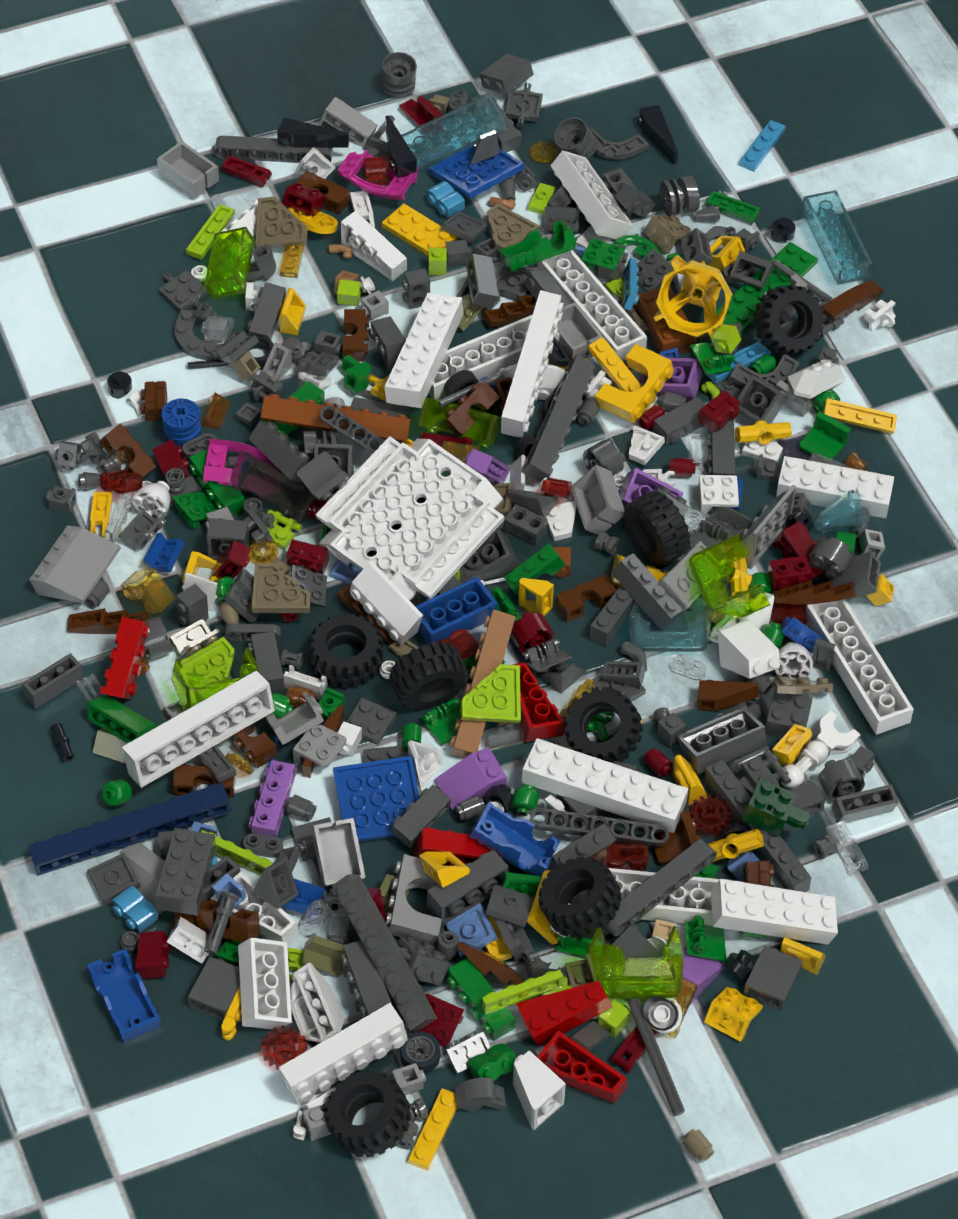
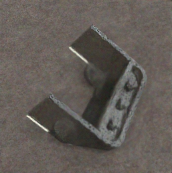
M241 450L230 479L231 486L240 492L243 489L255 493L277 505L280 509L279 512L284 516L289 517L291 515L299 523L314 499L312 493L303 483L290 480L281 470Z

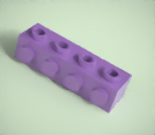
M472 449L465 459L467 466L485 477L491 484H494V482L504 483L511 469L496 458L476 449Z
M272 760L270 768H266L264 775L266 781L265 784H261L259 795H261L260 800H256L254 806L255 815L251 816L249 821V828L252 829V833L277 837L286 809L285 805L296 777L295 764Z

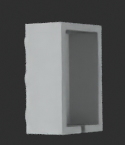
M183 141L157 158L158 174L194 199L206 191L205 187L209 189L219 181L218 166Z
M576 302L563 307V317L561 323H558L560 346L570 360L577 354L585 359L586 355L588 357L593 356L587 349L588 346L601 337L604 338V336Z
M595 465L571 486L585 530L599 535L601 531H607L612 526L611 523L615 524L624 516V507L612 471Z
M354 818L335 821L333 828H331L332 822L313 825L311 831L322 887H332L333 884L347 874L360 875L363 881L366 877Z

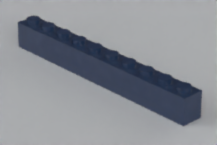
M223 783L211 784L206 788L193 790L188 794L172 797L161 803H153L148 807L135 809L130 813L114 816L103 822H95L90 826L77 828L72 832L56 835L45 841H37L29 845L28 848L37 876L158 837V832L174 831L175 828L182 829L193 825L194 821L200 823L230 813V801Z

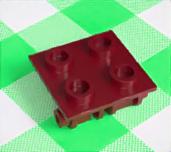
M426 993L425 996L438 1019L422 1030H410V1032L422 1031L430 1033L441 1046L447 1048L446 1045L451 1042L458 1023L461 1024L464 1016L462 1014L464 1009Z

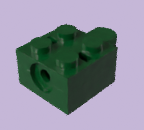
M760 778L742 820L779 837L785 824L798 830L804 829L809 820V813L793 806L797 794Z

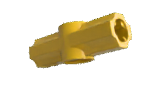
M761 420L754 425L735 427L734 433L737 443L759 441L765 445L774 439L791 437L792 430L789 422L768 424L766 421Z
M742 555L733 556L730 560V572L727 576V583L731 584L733 601L737 603L745 602L749 597L748 586L752 576L747 573L745 557Z
M754 829L741 834H729L725 839L709 843L708 845L717 852V856L713 860L714 862L723 858H736L740 853L763 847L764 842L761 831ZM729 844H733L736 848L730 847Z

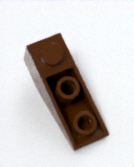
M700 680L697 697L698 710L720 711L759 697L758 683Z

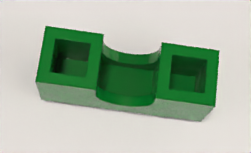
M548 543L506 575L504 579L519 597V580L521 578L536 579L545 573L552 577L565 567L566 564L557 551Z

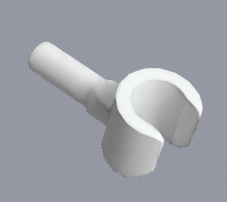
M133 392L128 396V403L135 407L139 416H142L143 414H141V409L137 403L141 398L137 392Z
M298 1111L297 1123L293 1128V1137L304 1140L307 1128L302 1127L303 1111Z

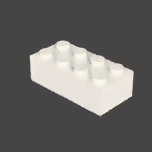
M258 938L247 939L238 945L242 1026L280 1030L292 1023L287 942Z

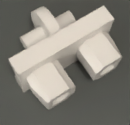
M879 300L875 305L877 312L871 309L865 312L864 319L869 322V329L871 331H874L880 325L889 328L895 325L894 301L891 300L886 303L883 300Z
M601 370L587 384L589 389L586 392L587 397L585 400L589 398L595 399V395L604 383L613 386V381L606 377V371Z

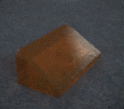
M215 392L207 402L200 421L201 426L220 429L230 401Z

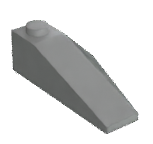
M140 842L127 846L121 851V854L125 853L141 885L137 890L155 907L158 915H160L165 910L157 909L156 892L165 861Z

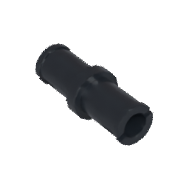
M61 723L53 724L50 730L55 739V747L59 749L62 761L70 762L75 758L70 747V739L66 736Z

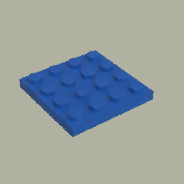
M474 143L429 167V172L442 182H448L452 188L471 199L507 178L518 174V172L525 169L523 162L500 148V154L470 165L474 152Z
M412 756L333 767L341 820L354 818L358 842L395 837L392 834L394 820L398 816L402 817L406 813V808L411 802L415 803L419 799Z

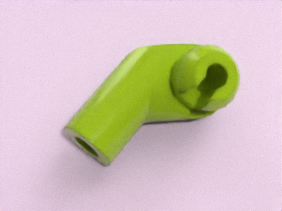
M708 381L701 386L704 393L710 392L711 400L720 394V390L712 382Z

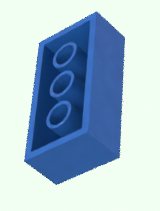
M475 577L415 606L423 614L418 631L428 645L434 642L437 644L439 642H446L485 623L487 615L491 616L492 611L497 610L498 603L480 579Z

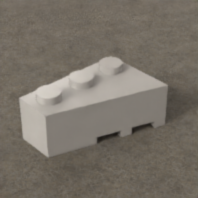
M335 97L325 109L318 126L349 133V142L363 147L373 136L378 125Z

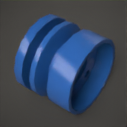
M179 398L166 403L161 414L165 441L172 439L175 445L179 444L182 448L187 441L201 436L200 409L194 401Z

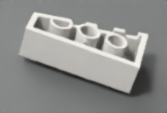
M240 872L233 878L244 888L247 897L232 911L233 914L241 908L259 913L260 934L273 941L287 942L288 944L299 934L296 921L284 910L274 908L253 893L256 885L247 876ZM215 895L211 897L212 901L221 902Z

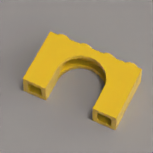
M635 344L626 355V361L629 368L644 374L648 378L645 385L638 390L626 392L604 383L595 395L600 408L631 423H634L637 418L641 417L643 410L652 403L653 397L662 390L664 383L672 377L674 372L672 360L638 344Z

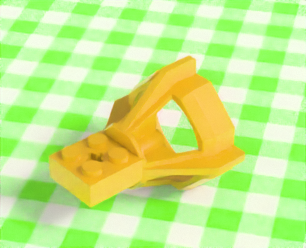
M676 255L670 261L674 269L667 272L663 278L656 301L660 311L653 318L655 322L664 318L669 328L695 337L706 332L712 337L718 326H721L725 320L733 294L719 269L706 265L704 261L699 263L691 260L686 263L680 256ZM678 273L685 275L681 288L682 291L669 301L668 290L672 279ZM722 287L725 293V302L722 310L716 316V301ZM688 302L704 308L705 322H688L680 318L675 312Z

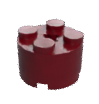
M532 611L525 612L522 618L513 624L510 634L521 653L536 645L540 646L541 643L552 639V636L555 635L545 617L541 613H532Z

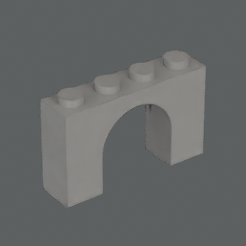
M404 854L402 859L395 864L394 873H397L391 884V890H394L388 901L390 913H387L385 923L394 936L406 939L409 936L421 943L427 941L434 945L439 937L442 919L414 910L408 904L405 892L412 888L429 890L432 885L438 883L425 873L420 858Z

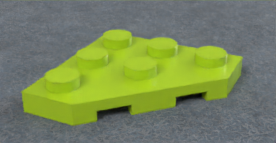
M222 637L176 663L175 669L200 699L204 701L226 688L235 649Z
M500 664L470 693L466 694L461 700V720L520 723V665Z

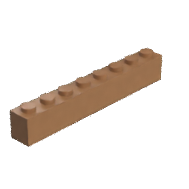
M493 610L491 616L487 615L484 623L487 630L486 633L482 632L479 641L482 644L481 650L477 649L474 659L478 662L476 667L472 666L469 676L473 678L472 683L467 684L464 695L470 693L484 678L489 676L503 663L515 616ZM458 718L455 725V730H458L456 736H452L449 746L453 748L451 755L466 758L470 754L477 752L486 721L461 720Z

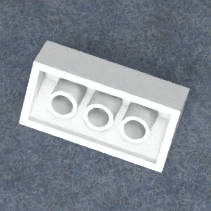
M370 561L353 580L350 594L363 605L364 610L368 614H371L376 619L380 627L385 628L392 640L402 645L418 633L423 614Z

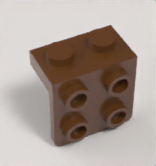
M689 811L681 812L680 822L677 824L674 833L669 832L668 843L663 847H653L659 864H668L701 839L700 835H696V823L694 818L690 817ZM657 832L654 837L657 840H663L665 835L662 832Z

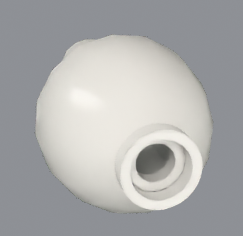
M164 481L148 484L141 487L135 493L131 502L139 512L144 509L155 520H158L165 511L168 512L170 487Z
M788 642L779 649L780 668L775 669L779 676H789L791 680H797V677L810 676L813 660L809 651L804 646L796 642Z

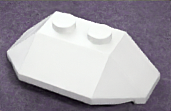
M821 360L788 376V382L793 389L794 395L810 399L845 381V376L839 365L831 363L830 360Z
M517 364L500 369L504 375L503 379L509 377L513 379ZM548 365L547 369H544V380L538 389L540 390L538 400H546L556 393L565 373L564 369L555 365Z
M760 591L755 597L739 604L712 628L711 636L709 637L710 641L718 643V630L745 620H750L759 630H761L762 625H769L774 595Z
M309 962L293 973V983L290 990L291 1012L302 1038L321 1043L341 1031L344 1018L330 985Z

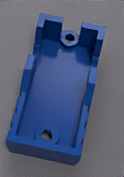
M490 802L482 810L469 835L473 840H478L477 842L481 845H486V848L489 850H495L500 857L525 873L534 876H541L548 869L551 860H554L552 855L560 843V840L554 836L544 841L535 840L532 834L535 824L527 819L512 818L511 815L504 813L503 810L495 807Z
M125 948L112 954L113 960L111 962L108 961L103 964L100 959L88 964L87 968L98 995H100L122 1040L127 1042L159 1028L161 1019L158 1013H156L150 997H148L139 973H134L130 956Z

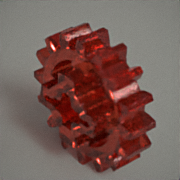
M708 795L707 799L700 796V801L694 800L693 805L689 807L690 817L694 818L696 823L695 831L702 830L701 835H704L706 832H709V836H712L713 832L720 835V831H724V828L731 824L732 812H730V805L725 806V800L718 801L719 796H716L714 799H711V795Z
M284 1025L281 1026V1030L274 1027V1033L267 1032V1039H262L263 1046H261L263 1059L264 1061L268 1060L269 1066L276 1064V1070H279L280 1066L308 1050L305 1035L300 1036L299 1029L293 1032V1026H290L288 1030H285Z

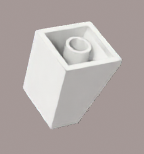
M750 620L718 630L721 667L749 679L780 668L779 649Z
M531 1051L524 1055H519L514 1061L513 1086L529 1125L535 1130L564 1104L566 1083Z

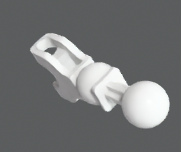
M833 710L829 711L822 717L816 728L815 741L813 740L808 743L799 757L800 761L796 765L789 764L783 767L788 771L791 782L785 785L781 780L779 781L780 784L789 790L798 787L804 781L805 771L809 768L815 770L817 765L824 763L831 754L847 753L857 742L861 734L855 729L848 733L838 732L834 728L835 719L838 717V714Z

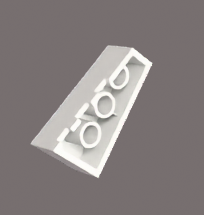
M354 211L341 221V244L352 248V254L391 281L407 270V258L358 212Z

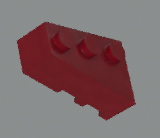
M801 521L783 530L772 546L775 549L779 548L784 553L782 556L784 559L806 555L809 562V555L817 542L813 541L807 527L803 526ZM810 566L812 582L825 575V571L822 569H815Z

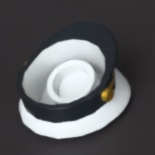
M667 995L654 996L645 1001L643 1016L655 1031L669 1033L680 1025L682 1010L674 998Z

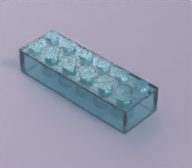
M487 94L402 134V137L417 158L418 171L475 145L479 136L493 130L498 134L507 130L503 114L491 95Z
M837 190L804 196L802 213L837 285L870 278L873 263Z

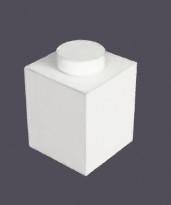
M343 721L338 733L346 737L347 742L339 753L353 757L362 740V727Z

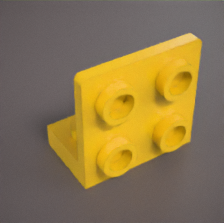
M726 987L712 1001L704 1023L741 1042L745 1037L750 1022L762 1010L763 1005L753 998L742 995L734 988Z

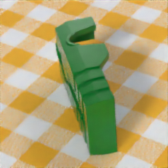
M560 220L553 223L554 235L550 241L547 237L542 238L538 229L528 232L522 242L507 246L498 251L502 264L510 271H515L517 268L521 269L526 265H532L534 262L537 263L575 249L577 238L574 237L573 229L569 226L566 227L565 223Z

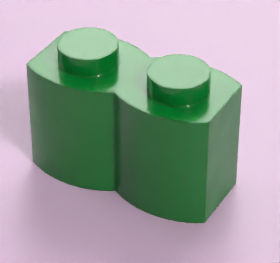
M501 1043L492 1046L486 1053L472 1057L467 1064L474 1078H491L495 1081L501 1074H507L514 1070L516 1055L513 1050Z

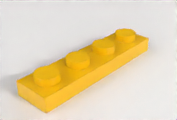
M603 337L588 346L587 349L620 390L631 392L643 387Z
M828 398L825 400L823 413L837 421L891 434L895 432L896 414Z
M443 1088L441 1089L408 1159V1164L426 1171L429 1170L457 1110L455 1093Z

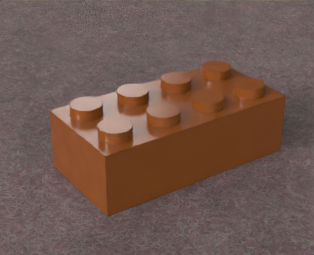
M669 286L668 298L670 301L675 295ZM660 288L638 293L639 299L635 309L647 326V332L658 353L677 348L679 354L692 351L690 345L696 344L695 336L669 328L664 318L655 322L653 317L660 311L656 304ZM682 308L675 312L680 318L688 321Z

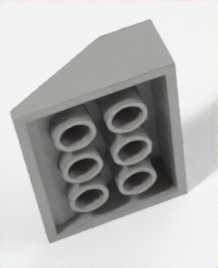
M795 485L789 487L769 505H766L761 515L753 520L752 526L743 532L742 538L733 544L732 557L744 556L747 568L752 569L785 529L786 521L791 516L796 492Z
M67 525L29 580L37 595L84 603L121 547L87 529Z

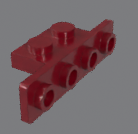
M423 96L417 98V102L410 99L399 105V109L437 146L452 140V136L442 128V113Z

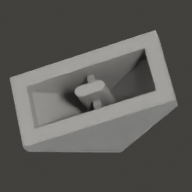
M275 342L261 372L269 374L273 382L279 381L292 368L291 350L278 342Z

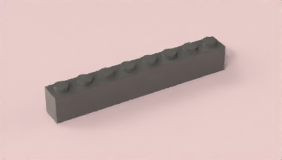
M578 354L569 362L522 468V472L539 482L545 477L549 478L552 474V465L559 458L558 451L565 444L564 438L569 434L571 430L570 424L577 416L575 412L583 402L581 398L589 389L587 384L593 379L595 374L593 370L596 365Z
M723 759L706 767L705 783L734 822L744 824L749 831L754 829L761 831L764 845L755 850L763 861H770V865L773 864L774 875L784 889L800 892L809 891L812 877L779 835L778 837L742 820L751 796Z
M347 874L333 884L332 887L409 1029L422 1030L438 1018L360 875Z

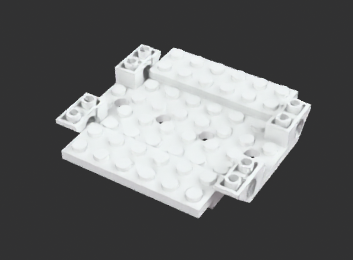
M390 436L347 481L348 484L338 490L316 514L318 520L332 529L320 541L319 546L328 548L329 553L347 566L351 562L361 570L372 561L409 601L417 594L416 590L428 599H432L505 520L504 516L495 510L503 501V498L485 477L430 439H416L409 447L405 443L400 444ZM444 471L451 472L448 477L441 476ZM420 497L426 498L424 503L416 502ZM394 524L402 525L398 530L392 529ZM371 550L377 552L373 557L367 556V553Z

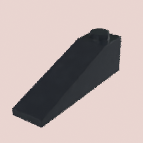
M660 106L640 108L639 115L637 116L638 125H641L643 132L674 165L677 164L678 150Z
M389 115L385 116V131L391 171H394L397 177L417 172V158Z
M289 118L283 119L277 131L278 144L294 148L349 147V133Z

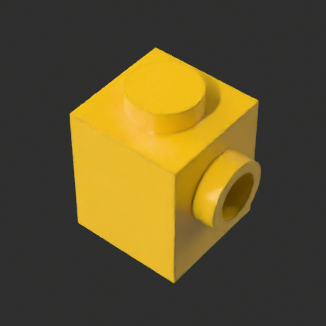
M880 574L877 592L866 595V597L875 606L890 603L893 598L894 586L883 574Z

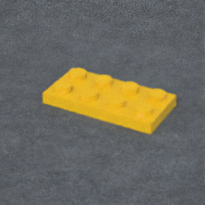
M402 204L381 222L382 228L429 256V248H445L446 241H457L456 236L441 230L442 226L406 204Z

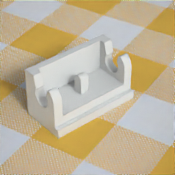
M289 665V672L285 671L284 688L299 693L306 691L308 696L313 695L317 699H321L328 682L325 676H322V680L296 672L292 665Z
M180 917L176 927L171 930L167 942L198 962L203 963L208 956L204 948L210 935Z

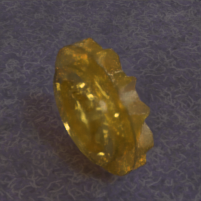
M539 141L538 144L533 143V146L530 148V156L537 162H551L557 156V147H554L553 143L548 144L547 141L544 143Z
M254 540V543L249 545L251 549L249 557L254 563H271L278 556L276 543H269L264 540L257 544ZM261 548H265L264 555L261 553Z
M234 752L232 754L227 753L226 758L235 767L247 774L254 772L253 765Z

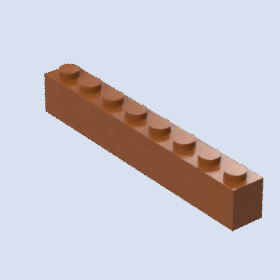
M276 394L264 396L261 419L263 421L330 431V429L334 428L321 419L320 411L325 406H332L383 440L390 436L399 443H408L411 420L407 419L408 417L405 415L392 417L389 416V413L378 412V414H374L368 409L355 411L350 406L337 408L331 403L318 405L313 400L300 402L298 398L294 397L282 399ZM331 410L324 413V418L327 420L332 419L334 416V412ZM343 420L340 422L339 427L346 430L350 423L347 420ZM359 430L355 433V436L365 437V432Z

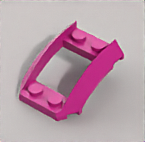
M365 150L363 154L349 153L338 168V174L357 188L371 195L405 201V193L410 185L417 182L418 167L417 172L397 177L395 172L391 171L389 163L373 157L368 153V150ZM361 167H364L368 171L392 181L388 187L369 183L357 177L356 174Z
M209 439V449L204 467V483H207V480L218 481V484L230 485L255 493L259 496V499H263V496L271 494V496L279 494L282 471L259 449L235 441ZM228 451L243 453L263 461L262 478L259 479L243 471L225 468Z

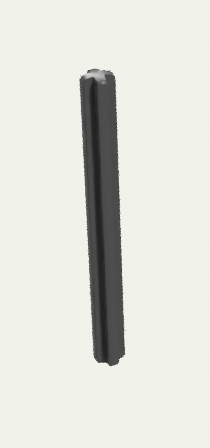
M638 998L632 999L628 1005L672 1113L674 1116H679L684 1113V1106L651 1026L643 1016L641 1002Z

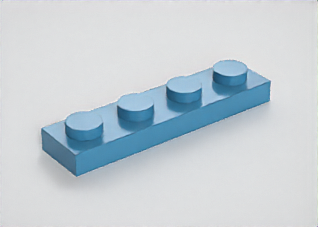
M770 120L741 158L739 166L755 172L785 132L786 126Z
M631 257L623 274L624 309L631 310L632 306L636 305L639 299V295H637L639 289L637 285L639 267H637V259Z
M758 341L736 352V354H732L735 356V361L730 366L734 370L737 363H740L748 368L752 362L763 355H770L771 351ZM732 371L707 376L714 383H718L730 377Z

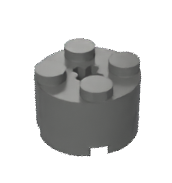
M610 438L600 441L583 453V459H587L588 465H586L588 471L595 465L612 471L613 476H615L624 469L623 462L626 461V458L622 452L618 451Z
M822 535L809 555V565L815 569H822L827 577L835 579L836 576L843 575L854 553L852 551L850 554L848 545L834 537L825 539L826 535Z
M160 616L144 621L148 622V627H150L149 636L145 638L144 642L147 661L172 652V644L170 639H168L167 631Z
M851 757L826 762L825 768L818 776V780L831 802H834L837 797L861 792L865 786V782Z

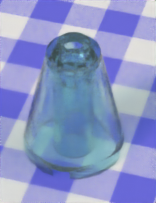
M855 490L848 491L817 514L814 520V526L817 531L820 530L822 533L864 526L868 523L865 506H861L860 501L862 500Z

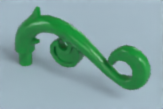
M639 234L622 236L613 243L625 246L637 244L635 255L639 258H644L652 249H655L663 257L656 245L648 239L639 236ZM673 253L667 256V261L672 260V258L676 255L680 256L683 260L685 259L681 254Z

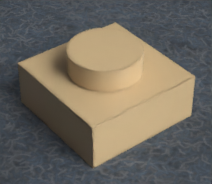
M656 919L652 938L658 936L664 939L667 944L672 945L676 923Z

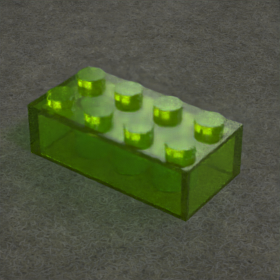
M247 227L214 233L204 283L213 299L241 294L246 291L253 254L252 250L255 243Z

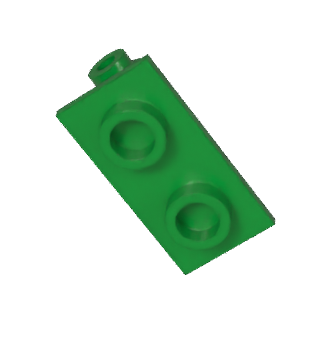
M494 587L492 589V596L498 603L497 611L515 616L514 622L522 618L506 593L502 588Z
M559 935L556 951L586 957V954L590 953L591 958L596 960L601 941H597L595 938L593 940L579 936L578 938Z

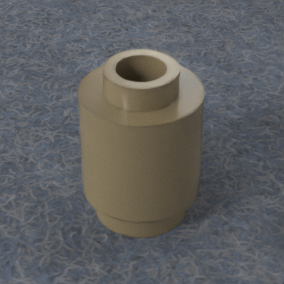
M692 1129L684 1136L683 1144L696 1160L699 1159L700 1162H704L714 1154L713 1145L700 1130L695 1131Z

